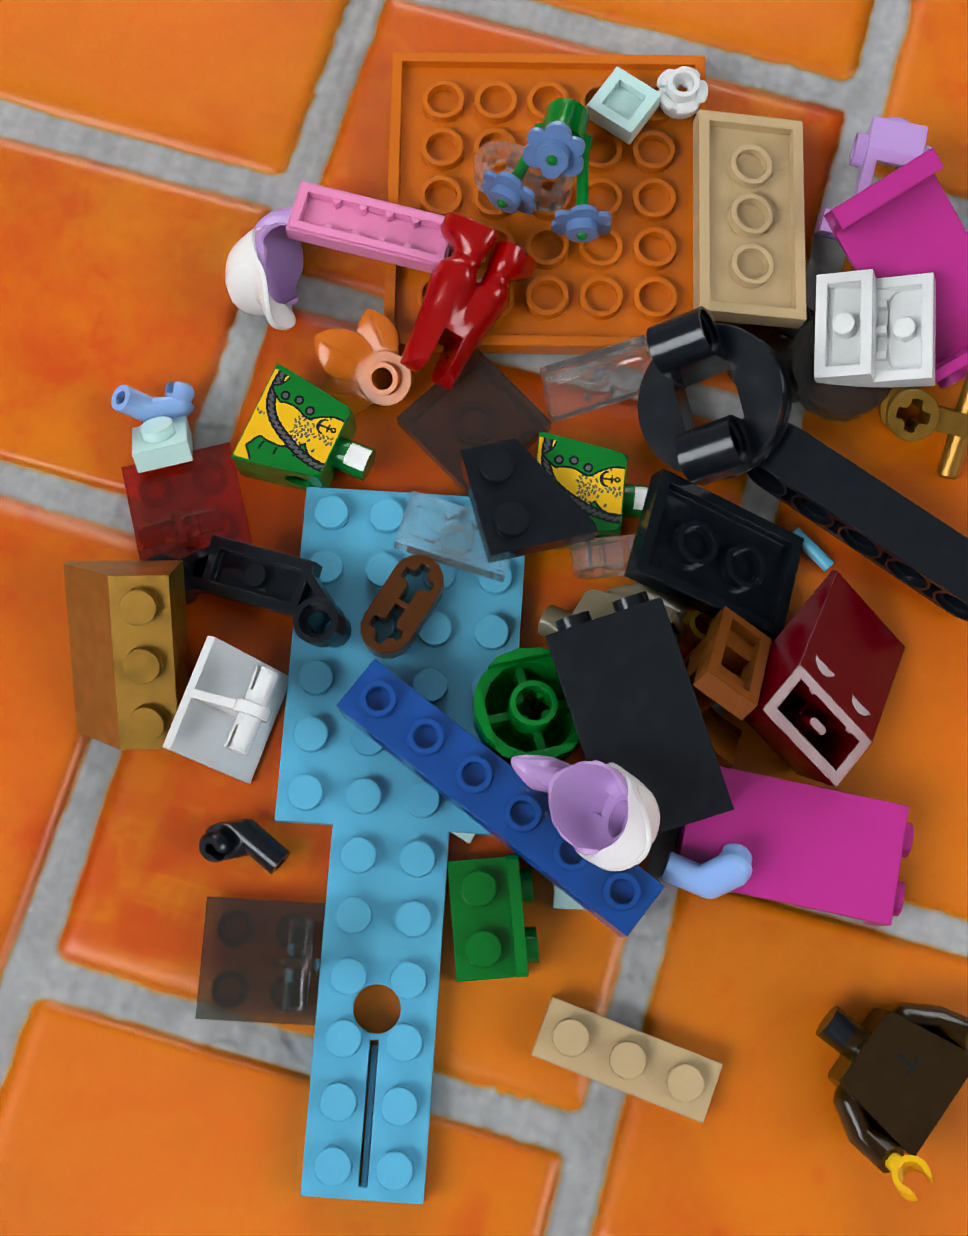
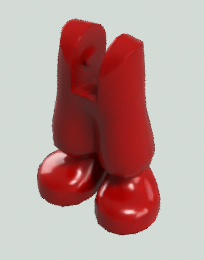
M447 213L440 226L443 238L453 247V254L441 260L433 269L420 311L400 360L403 366L418 372L430 359L437 343L444 346V349L434 368L432 382L446 390L452 389L481 340L505 310L509 302L510 284L512 282L526 281L532 276L537 266L535 260L518 245L509 241H496L498 234L493 229L456 213ZM486 257V272H484L481 279L477 280L480 264Z

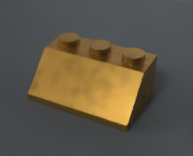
M183 560L66 561L63 567L77 732L120 750L165 749L162 746L190 680Z

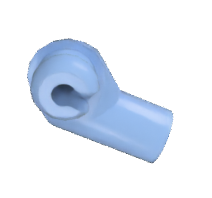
M170 381L165 386L164 397H152L123 384L114 391L111 405L115 411L142 422L160 416H166L171 419L185 415L187 417L195 407L192 404L195 390L187 383L180 381L174 383Z
M738 843L724 845L723 851L718 856L703 864L670 852L664 864L660 880L702 898L715 899L743 886L749 880L753 871L751 866L752 855L745 846Z

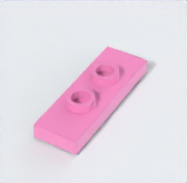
M304 181L300 182L286 226V233L289 239L432 273L435 266L441 260L450 257L453 247L443 238L440 226L445 218L444 215Z

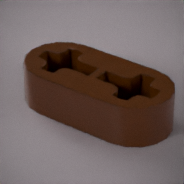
M411 555L402 559L365 612L360 623L361 636L367 649L373 655L383 659H393L403 655L410 648L441 600L444 592L443 573L440 566L432 558L424 555ZM422 571L428 572V583L432 589L429 592L420 589L415 593L409 604L404 602L403 600L409 591L408 582L405 577L408 574L418 577ZM397 610L402 612L396 625L398 632L402 636L397 641L393 638H387L383 644L377 643L378 634L373 627L377 621L387 624Z

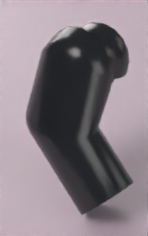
M248 818L216 823L206 830L199 841L200 853L209 862L217 863L222 860L250 855L271 875L281 867L290 855V852L257 822Z

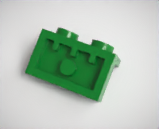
M518 854L506 855V857L448 861L456 982L529 977L528 964L539 963L536 926L525 927L523 903L534 902L531 866L519 867Z

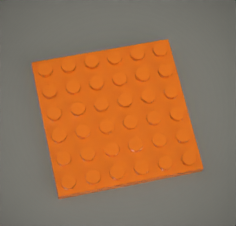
M392 52L387 202L444 216L447 213H456L468 217L493 229L498 234L496 241H509L521 247L537 264L529 279L510 284L509 302L505 310L481 340L474 353L651 356L646 338L647 329L693 310V120L697 112L686 119H674L667 116L659 106L630 145L591 120L588 121L585 133L593 138L589 153L588 205L595 206L598 211H607L612 215L611 231L606 235L598 236L593 241L574 242L567 239L566 235L556 234L551 230V223L555 219L556 211L562 209L571 210L572 207L576 206L577 176L569 177L560 173L558 178L548 179L542 175L540 168L529 167L521 182L523 186L530 188L536 195L534 199L536 209L533 214H525L519 210L515 213H507L498 209L489 201L488 195L481 189V184L486 170H492L497 174L500 171L513 172L523 154L524 147L528 144V132L534 128L535 124L543 123L547 106L551 101L559 98H568L581 103L587 108V104L617 66L656 91L659 90L657 87L659 76L667 69L675 70L681 66L694 68L700 73V79L706 82L705 55ZM684 87L677 88V90L682 92L687 91ZM706 101L700 103L699 109L706 110ZM486 257L480 264L477 280L481 279L484 272H486ZM385 262L384 315L396 326L400 335V352H403L420 311L432 273ZM437 343L433 353H442L444 346Z

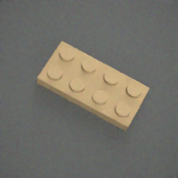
M701 109L698 110L693 120V309L700 306L705 307L713 312L715 321L799 329L807 320L803 121Z

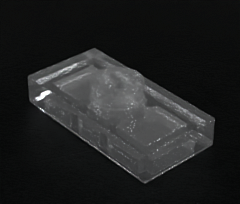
M643 335L541 367L540 373L547 409L552 421L558 422L637 397L645 371L652 360L645 336Z
M412 490L395 539L394 548L414 555H424L436 562L504 582L511 558L488 563L473 509Z

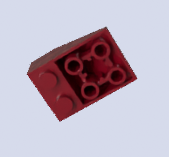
M832 570L770 645L758 705L744 720L796 774L837 787L873 742L905 646L838 571Z

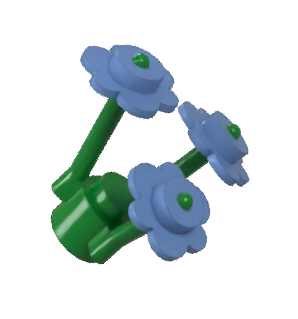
M559 98L551 101L547 106L543 123L535 124L534 128L528 132V144L524 147L523 154L513 172L500 171L497 174L492 170H486L483 174L484 180L481 184V189L488 195L489 201L495 207L507 213H515L519 210L525 214H533L536 209L534 202L536 195L530 188L523 186L521 182L529 167L540 168L542 175L548 179H556L560 173L569 177L577 176L576 206L572 207L571 210L562 209L555 212V219L551 223L552 232L566 235L567 239L574 242H590L598 236L608 234L611 231V213L598 211L595 206L588 205L589 153L593 138L585 133L589 121L587 109L573 99Z

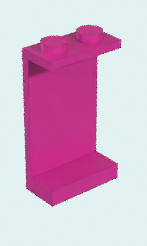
M931 148L823 216L854 271L873 269L876 278L934 272L936 280L935 383L938 384L940 389H943L966 377L968 370V233L934 174L944 168L934 148Z
M720 766L734 810L678 827L674 853L700 864L718 856L723 851V846L729 843L741 844L751 852V866L753 869L751 877L743 886L730 892L864 920V924L875 927L891 926L892 917L899 916L905 898V884L903 881L898 880L901 857L906 858L909 855L914 837L913 824L907 822L909 806Z

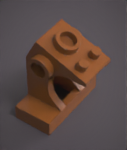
M726 606L710 621L707 636L683 661L720 766L732 768L735 765V754L742 730L720 716L711 706L718 703L740 720H743L757 707L771 638Z

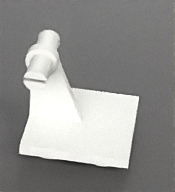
M207 636L162 747L250 784L287 691L288 675L216 637Z

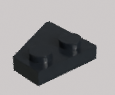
M516 438L460 450L459 462L488 563L595 539L598 533L596 523Z

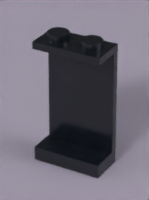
M644 591L612 602L615 613L592 620L590 612L584 611L556 621L555 624L558 632L549 634L545 638L586 761L598 760L605 764L613 762L636 777L650 790L657 801L660 812V825L657 834L734 810L662 597L649 600L647 592Z

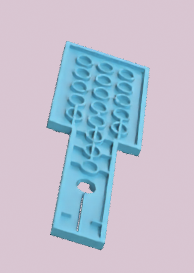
M307 486L300 558L314 561L323 567L320 579L336 605L341 608L345 617L349 620L352 631L349 640L340 647H316L300 639L293 627L275 821L279 823L333 826L300 1196L424 1204L450 834H452L451 832L471 833L478 836L492 835L346 720L336 705L371 662L376 659L480 741L473 725L472 699L480 677L487 671L488 666L497 656L519 648L525 555L488 563L469 496ZM411 555H424L432 558L440 566L443 573L444 592L441 600L410 648L403 655L393 659H383L373 655L367 649L361 636L360 623L365 612L402 559ZM422 571L418 577L411 576L410 574L405 577L408 582L409 591L403 600L404 602L409 604L415 593L420 589L426 592L432 589L428 583V572ZM397 610L387 624L379 621L374 624L373 627L378 634L377 643L383 644L387 638H393L397 641L402 636L396 626L402 612ZM331 621L326 624L324 632L330 627ZM380 984L389 987L398 996L401 1012L397 1023L393 1028L383 1033L366 1031L358 1024L354 1015V1003L358 994L370 985ZM371 1040H379V1044H378V1045H372V1048H371V1061H370V1074H369V1086H368V1099H367V1112H366V1124H365V1137H364V1150H363V1162H362V1175H361V1183H359V1181H360V1168H361V1156H362L364 1118H365L367 1080H368L369 1055H370V1042H371Z

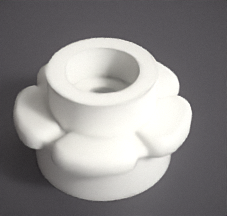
M681 66L675 70L667 69L657 80L658 92L662 94L659 106L671 118L686 119L691 117L699 109L700 103H704L707 99L708 85L704 80L700 79V73L692 67ZM684 87L687 91L682 92L677 90V88Z

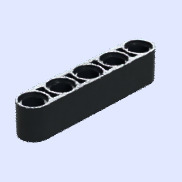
M788 423L777 447L763 462L746 472L748 477L759 487L946 612L959 619L968 621V538L794 424Z

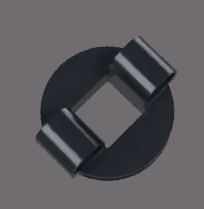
M703 306L647 329L646 338L652 360L645 371L639 389L638 418L643 436L656 456L673 469L683 472L691 483L700 486L720 479L739 476L763 462L782 439L792 409L790 378L778 354L764 341L744 329L728 324H716L713 312ZM732 369L744 418L740 419L731 414L695 427L685 390L686 387Z

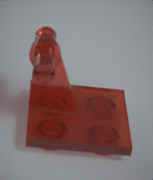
M230 442L193 450V461L143 473H138L135 464L121 467L140 561H147L158 554H167L180 560L209 546L213 535L253 545L237 469L231 457L233 451Z

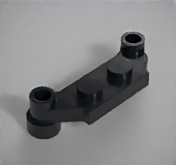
M217 535L212 536L209 546L180 559L183 560L186 605L192 603L199 595L206 593L292 617L293 627L298 637L316 647L337 648L344 645L351 636L352 630L349 620L345 617L341 608L336 605L320 579L323 567L314 561ZM158 554L147 561L178 559L167 554ZM331 621L330 627L324 632L326 624Z

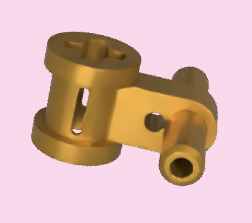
M968 370L956 409L937 405L935 399L919 387L888 389L879 403V416L883 424L897 437L906 441L921 440L933 431L948 434L937 468V474L940 477L951 480L959 478L968 449ZM912 402L920 408V412L917 417L908 416L904 424V420L897 415L899 407L908 408Z

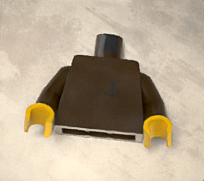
M900 1002L890 1010L873 1008L861 1024L840 1007L834 1006L821 1021L816 1035L841 1054L830 1069L827 1077L837 1087L834 1091L833 1103L847 1138L881 1172H892L893 1183L902 1198L909 1202L918 1201L916 1195L903 1185V1178L911 1171H918L934 1184V1178L929 1166L916 1155L968 1078V1017L942 1006Z

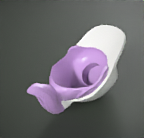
M292 207L280 208L262 217L255 228L233 246L225 267V283L231 301L245 313L265 316L268 323L278 330H289L296 323L292 305L299 300L296 287L304 262L301 241L289 239L286 233V226Z
M518 755L511 758L512 768L527 786L534 790L548 793V804L553 825L562 838L571 844L575 851L585 860L607 871H623L639 864L646 858L659 830L660 812L654 795L632 774L613 762L605 764L598 760L581 761L571 765L557 758L542 755Z

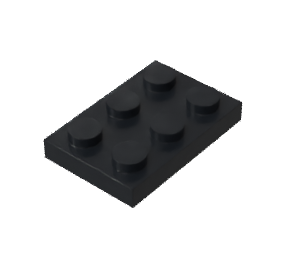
M663 468L651 477L624 576L712 618L726 606L770 637L772 643L785 626L804 538Z

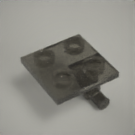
M207 897L195 1019L315 1026L326 904Z

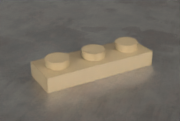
M552 996L531 1052L532 1056L700 1123H704L723 1066L720 1062Z

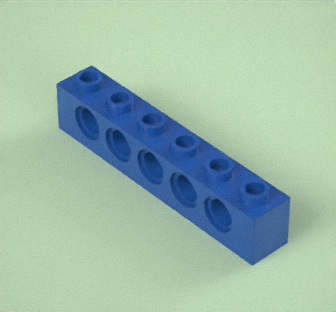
M376 659L371 662L336 705L346 720L515 854H518L521 859L619 937H627L664 889V885L638 865L623 871H607L581 857L575 851V848L562 838L553 825L548 804V794L527 786L511 765Z

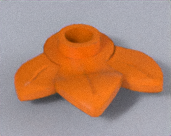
M366 309L358 323L357 332L333 328L322 331L314 337L317 359L324 371L331 375L320 389L347 405L353 411V414L363 412L373 403L381 406L398 404L409 395L413 386V371L400 363L402 357L400 355V335L396 326L385 315L373 309ZM382 368L388 369L393 376L392 384L387 389L380 387L376 379L378 371Z

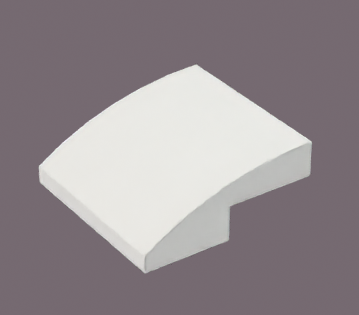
M873 269L816 275L815 382L842 386L883 388L935 386L936 280L934 272L876 278Z

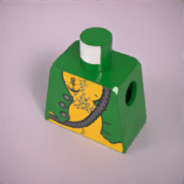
M276 364L231 457L240 474L246 477L306 490L307 486L329 488L337 470L360 480H365L373 465L376 450L352 440L357 426L353 411L347 405L286 367Z
M539 432L536 460L596 523L598 530L594 540L555 549L611 546L617 544L621 532L622 517L640 519L649 486L625 484L627 455L622 452L548 432Z

